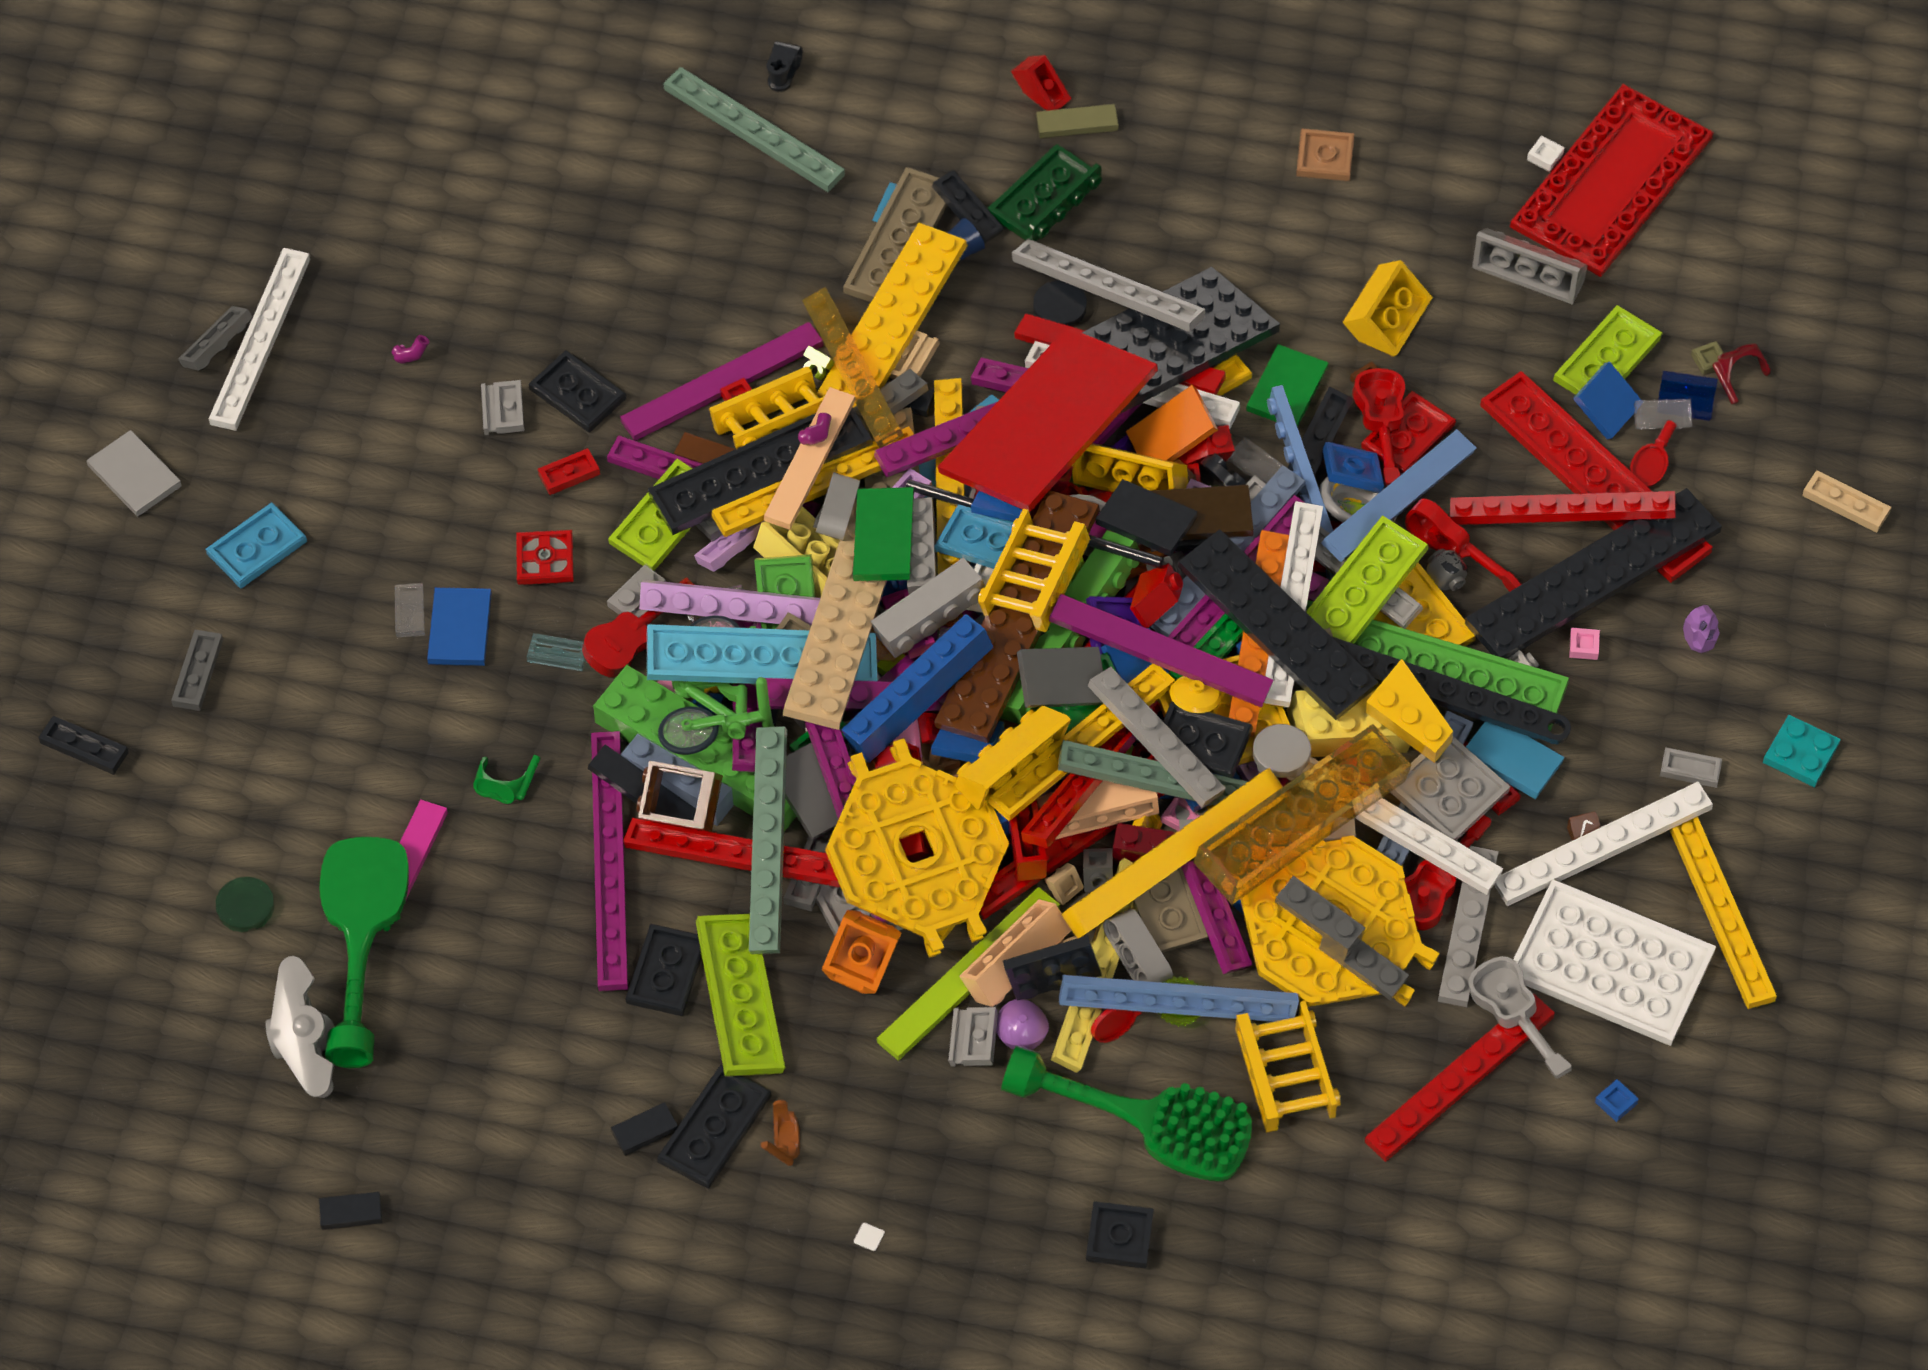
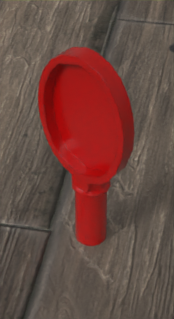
M1668 420L1660 435L1655 440V444L1651 443L1641 447L1631 460L1629 470L1648 488L1656 485L1667 470L1668 455L1664 448L1667 447V443L1677 427L1673 421Z
M1107 1009L1092 1024L1091 1035L1100 1043L1114 1041L1129 1031L1136 1020V1016L1142 1014V1011Z

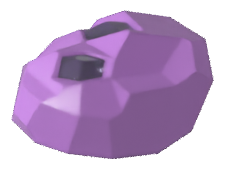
M1703 605L1695 608L1685 619L1683 627L1684 637L1691 650L1703 653L1713 649L1720 632L1717 617L1710 607Z

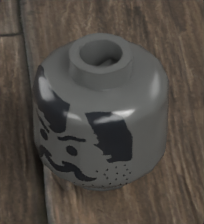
M1440 549L1429 557L1426 571L1440 590L1447 591L1451 589L1456 591L1465 584L1468 567L1456 551Z

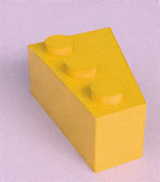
M1401 659L1366 701V713L1435 763L1452 743L1453 730L1403 659Z

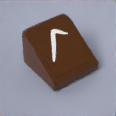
M1596 811L1570 817L1567 825L1572 841L1601 828Z

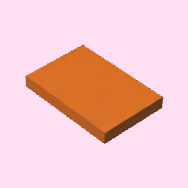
M1191 385L1131 427L1126 433L1137 454L1173 462L1218 429L1197 388Z

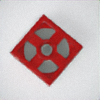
M572 530L516 533L518 585L574 582Z

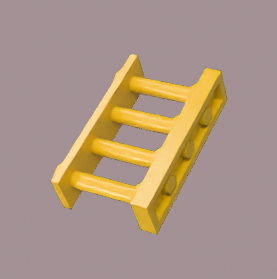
M806 366L709 408L717 434L721 435L731 430L734 433L733 440L737 449L817 413L824 397L819 398L816 395L817 390L812 371ZM802 399L808 401L807 404L796 409L791 405ZM779 409L784 413L773 419L767 417L768 414ZM754 420L759 423V425L747 430L742 427V425Z
M1023 509L1019 518H1016L1013 522L1012 533L986 587L982 588L979 593L978 603L984 616L990 615L994 605L1030 614L1036 630L1047 632L1051 623L1049 618L1060 594H1065L1090 541L1085 524L1074 521L1071 530L1063 533L1033 525L1029 511ZM1027 536L1063 544L1060 553L1055 556L1022 548ZM1016 559L1052 567L1048 578L1046 577L1044 580L1011 571ZM1005 582L1041 591L1037 601L1033 603L1000 595Z
M1306 1001L1299 1003L1298 1017L1256 1025V1023H1251L1248 1013L1236 1015L1235 1030L1266 1133L1278 1130L1279 1119L1283 1118L1284 1114L1326 1106L1329 1118L1332 1119L1336 1118L1337 1106L1341 1105L1338 1089H1332L1314 1030L1317 1027L1313 1010L1308 1011ZM1302 1028L1306 1040L1304 1043L1264 1051L1263 1048L1259 1049L1256 1041L1261 1036ZM1310 1054L1314 1066L1311 1069L1274 1077L1271 1074L1267 1075L1264 1068L1268 1062ZM1318 1079L1322 1094L1282 1103L1279 1100L1274 1101L1272 1092H1275V1088Z

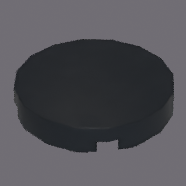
M1061 280L1045 283L1034 295L1033 312L1037 317L1071 327L1072 324L1081 322L1086 314L1087 298L1083 290Z

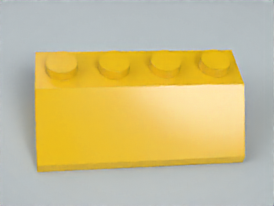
M1092 443L1072 465L1073 483L1104 491L1114 492L1122 479L1149 491L1185 489L1188 485L1187 465Z
M1041 706L1037 711L1031 709L1021 718L1020 725L1015 729L1012 727L1006 729L1000 735V741L994 746L991 744L987 745L978 754L979 758L974 763L968 761L957 771L958 778L955 787L977 810H980L989 802V797L1061 739L1065 735L1071 719L1067 715L1045 706Z

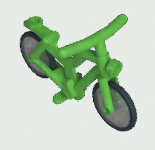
M719 615L700 618L690 625L740 628L734 620ZM759 677L756 680L759 711L747 713V687L744 684L731 686L729 683L672 681L673 689H675L678 696L683 698L692 697L717 715H713L708 710L700 707L677 709L669 713L660 723L658 738L663 747L670 752L689 755L708 748L715 741L718 734L728 733L733 739H742L745 736L746 727L752 723L762 722V727H775L769 703L767 680L764 677ZM717 686L726 698L736 702V713L706 694L704 689Z

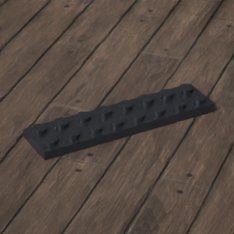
M853 407L824 464L873 445L871 436ZM816 413L648 488L650 498L672 535L712 518V510L782 481L801 444L798 434L801 430H805V428L810 426Z
M1220 529L1178 562V568L1335 720H1338L1377 688L1378 681Z

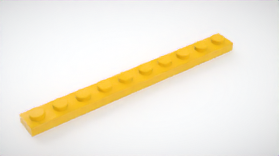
M961 378L934 380L935 426L963 415V385ZM950 453L936 458V487L965 496V484L939 473L938 465ZM936 499L938 540L957 505ZM937 552L938 575L960 559Z

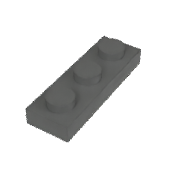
M231 306L178 358L182 366L198 371L205 368L218 351L223 350L237 333L245 329L246 324L253 318L249 310Z
M194 630L171 700L173 707L201 710L223 643L222 634Z

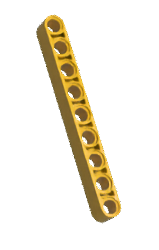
M1270 767L1068 908L1061 916L1077 938L1082 937L1279 798L1286 790Z

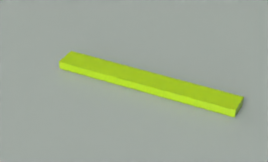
M1038 887L877 1038V1043L899 1061L970 994L959 976L1038 900L1055 903L1059 910L1060 904Z

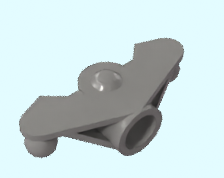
M289 956L279 966L272 1017L266 1020L268 1042L276 1059L284 1058L309 1095L325 1098L333 1091L332 1075L334 1064L322 1058V1051L326 1050L328 1031L335 1026L327 1015L320 1013L316 1008L312 1007L307 992L315 978L307 965L300 958Z

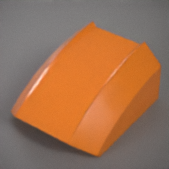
M847 910L826 957L822 971L830 980L860 993H876L899 941L901 932L893 925H888L865 915L861 911Z

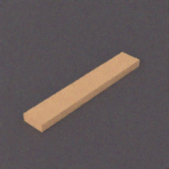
M829 387L810 426L816 425L819 413L830 414L832 419L828 437L825 441L817 444H800L764 515V521L789 530L791 529L855 403L854 395Z

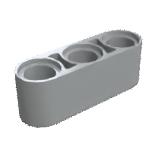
M833 472L816 533L843 540L860 480Z
M1129 908L1103 922L1104 932L1133 980L1161 983L1172 981L1173 973L1169 963L1141 917L1134 909Z

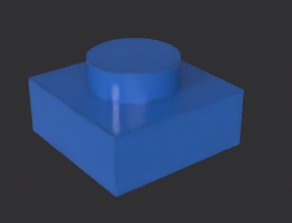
M1616 1079L1596 1097L1595 1103L1617 1122L1638 1104L1639 1099Z

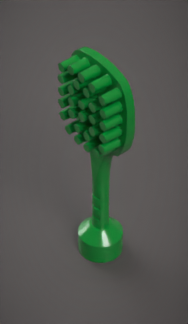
M355 837L340 840L329 847L321 867L320 899L323 911L329 923L344 932L348 954L343 1022L328 1031L325 1052L327 1061L343 1068H361L373 1061L375 1036L361 1023L367 959L376 933L380 930L389 931L391 924L400 919V913L406 901L409 885V862L406 850L399 842L391 839Z
M1018 1045L1014 1048L1001 1086V1090L1025 1098L1041 1088L1109 1112L1139 1129L1144 1139L1145 1149L1154 1159L1175 1171L1209 1181L1227 1180L1236 1173L1244 1160L1252 1132V1120L1247 1112V1105L1245 1103L1236 1104L1231 1097L1223 1098L1217 1092H1205L1202 1087L1191 1089L1187 1083H1183L1180 1088L1168 1087L1150 1100L1120 1096L1047 1072L1040 1053Z

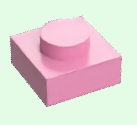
M1571 628L1569 658L1598 660L1600 630Z

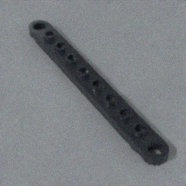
M1332 637L1378 681V685L1384 681L1400 661L1397 658ZM1405 662L1429 698L1436 705L1535 739L1545 740L1551 744L1558 745L1569 737L1571 725L1569 720L1563 715ZM1551 723H1559L1564 732L1559 735L1552 734L1548 726Z

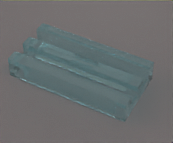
M533 633L527 653V662L583 671V663L586 660L582 653L583 641ZM537 644H542V645H547V646H553V647H552V648L541 647V646H537ZM562 648L571 649V650H577V651H580V652L577 653V652L565 651V650H563Z

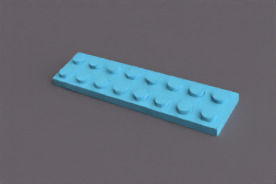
M648 624L647 680L756 684V680L759 677L794 679L810 630ZM870 633L855 681H877L876 633Z

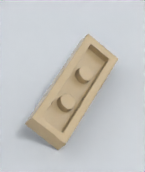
M1817 470L1808 482L1802 495L1876 533L1891 510L1890 506Z

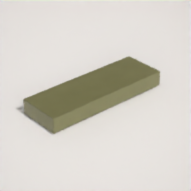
M1115 104L1036 112L1039 138L1118 131Z

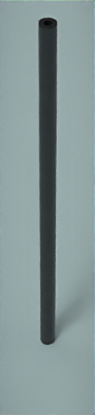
M911 479L906 483V487H914L915 493L950 504H960L971 508L974 501L972 498ZM1089 535L1090 541L1087 546L1157 568H1161L1163 565V557Z

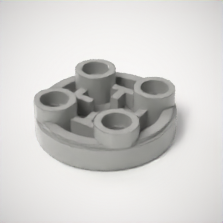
M1287 724L1271 725L1263 729L1256 736L1253 744V758L1257 764V770L1261 773L1270 767L1276 777H1300L1311 758V743L1306 734L1300 729Z

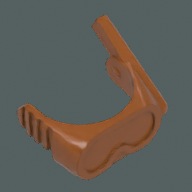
M777 1100L773 1103L774 1145L765 1141L761 1143V1147L786 1165L791 1166L793 1165V1160L800 1153L799 1123L795 1113L788 1111V1103L784 1100Z

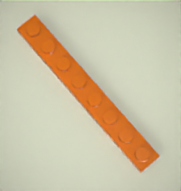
M1261 530L1255 563L1280 587L1289 535ZM1243 631L1237 665L1265 676L1269 655ZM1232 696L1228 718L1252 724L1253 730L1250 737L1254 738L1260 707Z

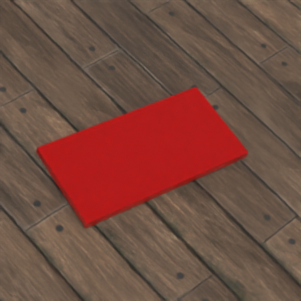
M1622 84L1512 219L1510 228L1559 255L1570 259H1577L1581 263L1587 264L1588 271L1602 277L1710 142L1714 132Z
M1066 327L938 465L939 473L1022 510L1027 509L1030 513L1157 373L1158 366L1147 359Z

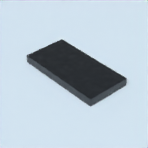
M720 1065L658 1155V1163L709 1189L771 1098V1091L743 1076H725L724 1068Z

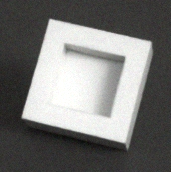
M1541 136L1529 151L1527 160L1550 172L1564 154V147Z

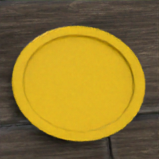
M1185 676L1175 680L1170 687L1172 701L1179 708L1191 713L1212 711L1221 701V692L1219 690L1209 687L1199 680H1192Z

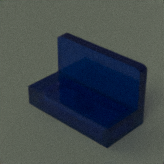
M1663 371L1656 412L1710 421L1718 379Z

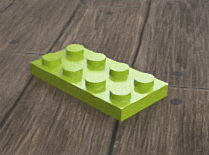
M1617 305L1554 374L1553 381L1576 395L1601 366L1609 361L1625 379L1659 342L1662 332Z
M676 459L655 485L693 468ZM647 493L608 540L610 545L642 566L646 565L655 571L691 527L672 535L650 498L649 493Z

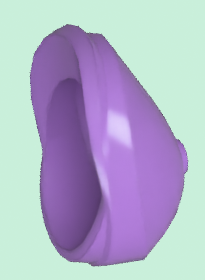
M1015 999L1006 1003L1001 1008L998 1014L996 1032L1005 1045L1013 1050L1016 1045L1033 1050L1043 1042L1048 1033L1049 1026L1046 1016L1038 1006L1028 1000L1022 999L1017 1001Z

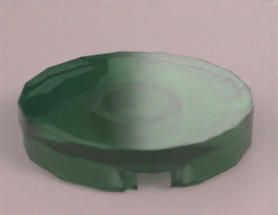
M239 877L227 882L219 890L216 898V912L220 921L230 930L238 932H249L248 929L255 927L258 929L264 926L271 919L275 909L273 893L269 886L262 880L253 877Z

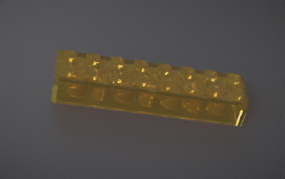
M1372 724L1198 847L1194 864L1233 905L1404 783L1411 764L1379 729Z

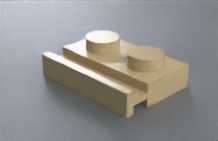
M916 330L914 337L904 350L901 359L895 369L892 370L889 378L895 379L910 368L921 377L939 346L938 338H930L927 334Z

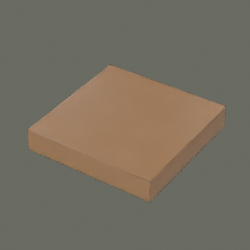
M1301 129L1296 176L1349 181L1354 133Z

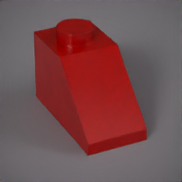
M1046 55L1028 57L1011 71L1023 93L1046 111L1058 110L1071 100L1070 95Z
M1218 426V430L1180 456L1179 459L1184 465L1199 463V466H1202L1201 461L1206 456H1212L1216 453L1226 462L1235 451L1229 426Z
M1169 563L1161 568H1155L1140 574L1130 609L1142 627L1149 628L1179 601L1183 588V580L1180 574L1175 572Z

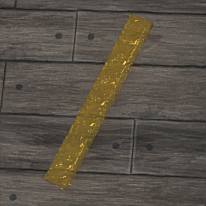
M824 287L803 299L802 301L851 395L855 396V403L879 448L904 436L827 288Z

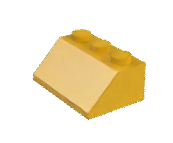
M1402 260L1379 264L1342 323L1359 342L1391 356H1397L1433 297Z

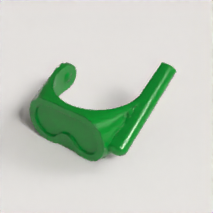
M534 755L523 776L513 781H499L489 777L484 772L488 764V758L483 757L473 783L474 790L480 796L491 798L504 804H511L516 799L523 800L541 757Z

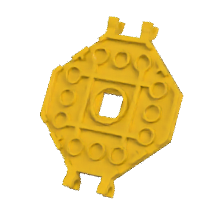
M905 738L894 741V747L890 748L893 758L897 761L896 763L869 771L862 752L850 757L851 761L847 764L851 773L856 777V781L825 851L847 903L922 936L927 954L931 958L941 953L940 950L944 948L938 936V931L966 922L967 931L972 943L984 938L983 935L987 931L979 917V912L1009 842L994 807L989 802L980 810H977L955 787L956 777L939 769L938 771L922 765L921 761L912 758ZM924 831L934 856L912 863L907 860L899 839Z
M1353 835L1341 837L1340 840L1328 842L1322 840L1286 849L1284 847L1272 849L1255 837L1249 846L1250 849L1247 855L1256 860L1264 861L1248 885L1232 873L1229 874L1224 882L1223 891L1231 896H1238L1241 900L1258 975L1284 992L1298 993L1299 1001H1306L1307 1007L1380 995V993L1322 952L1319 947L1323 936L1275 902L1277 895L1293 876L1363 925L1365 930L1362 941L1403 971L1413 957H1416L1418 962L1425 968L1431 970L1440 954L1421 943L1414 920L1415 915L1410 895L1407 892L1404 880L1403 867ZM1404 984L1393 998L1406 1007L1415 990Z

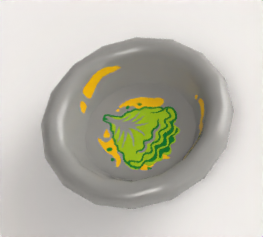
M1328 476L1320 485V494L1326 510L1343 523L1379 494L1373 491L1329 482Z

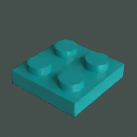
M1788 715L1765 754L1763 763L1815 788L1837 750L1841 739Z

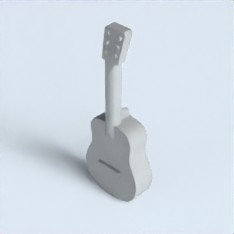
M1503 956L1488 960L1477 967L1469 977V988L1474 1002L1481 1008L1491 1012L1502 1027L1512 1028L1520 1025L1544 1057L1546 1066L1556 1079L1572 1070L1571 1064L1559 1053L1556 1054L1529 1019L1536 1012V1002L1533 993L1524 984L1523 973L1518 963L1509 957Z

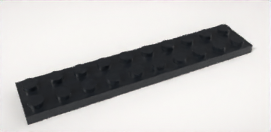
M1686 488L1675 494V518L1629 521L1465 618V625L1492 655L1507 659L1519 650L1533 644L1721 532L1722 525Z

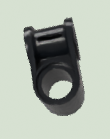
M780 41L774 43L766 65L767 72L769 73L768 86L771 90L781 92L791 86L794 75L802 61V46Z

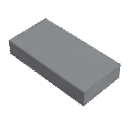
M1665 747L1660 777L1690 783L1699 782L1700 785L1717 788L1722 758Z

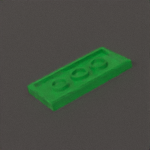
M914 487L857 489L853 562L854 581L911 579Z

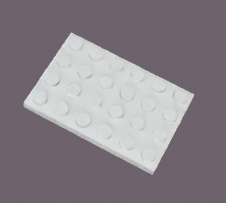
M1552 879L1513 960L1520 966L1526 986L1671 1046L1714 955L1716 946Z

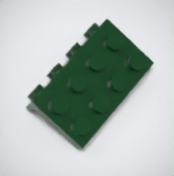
M1056 144L987 209L1000 224L1025 241L1030 239L1036 242L1038 239H1043L1055 223L1061 222L1071 208L1078 206L1088 192L1095 190L1102 181V166L1096 163L1091 167Z

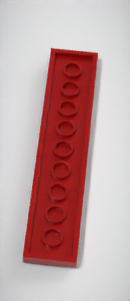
M1522 371L1481 399L1480 406L1574 494L1653 492ZM1631 520L1603 521L1613 530H1616ZM1705 541L1657 571L1672 583L1711 554L1713 547Z

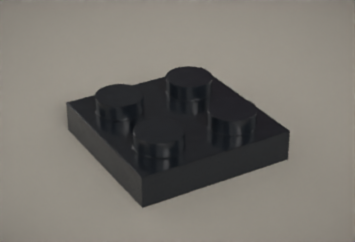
M1093 1201L1086 1261L1146 1269L1154 1208Z

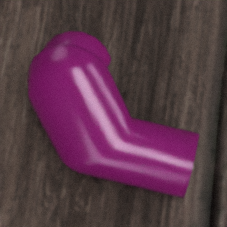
M418 335L410 348H406L404 345H396L392 349L394 360L400 364L419 360L429 344V339L423 335Z
M824 412L819 413L816 425L807 427L799 432V442L803 445H813L825 441L829 433L831 415Z

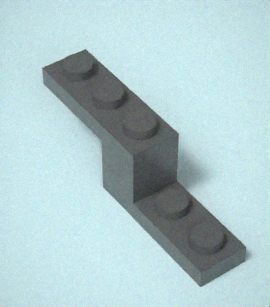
M1295 876L1290 879L1275 899L1277 904L1323 936L1319 947L1322 952L1390 1001L1407 981L1409 974L1362 941L1365 930L1363 925Z

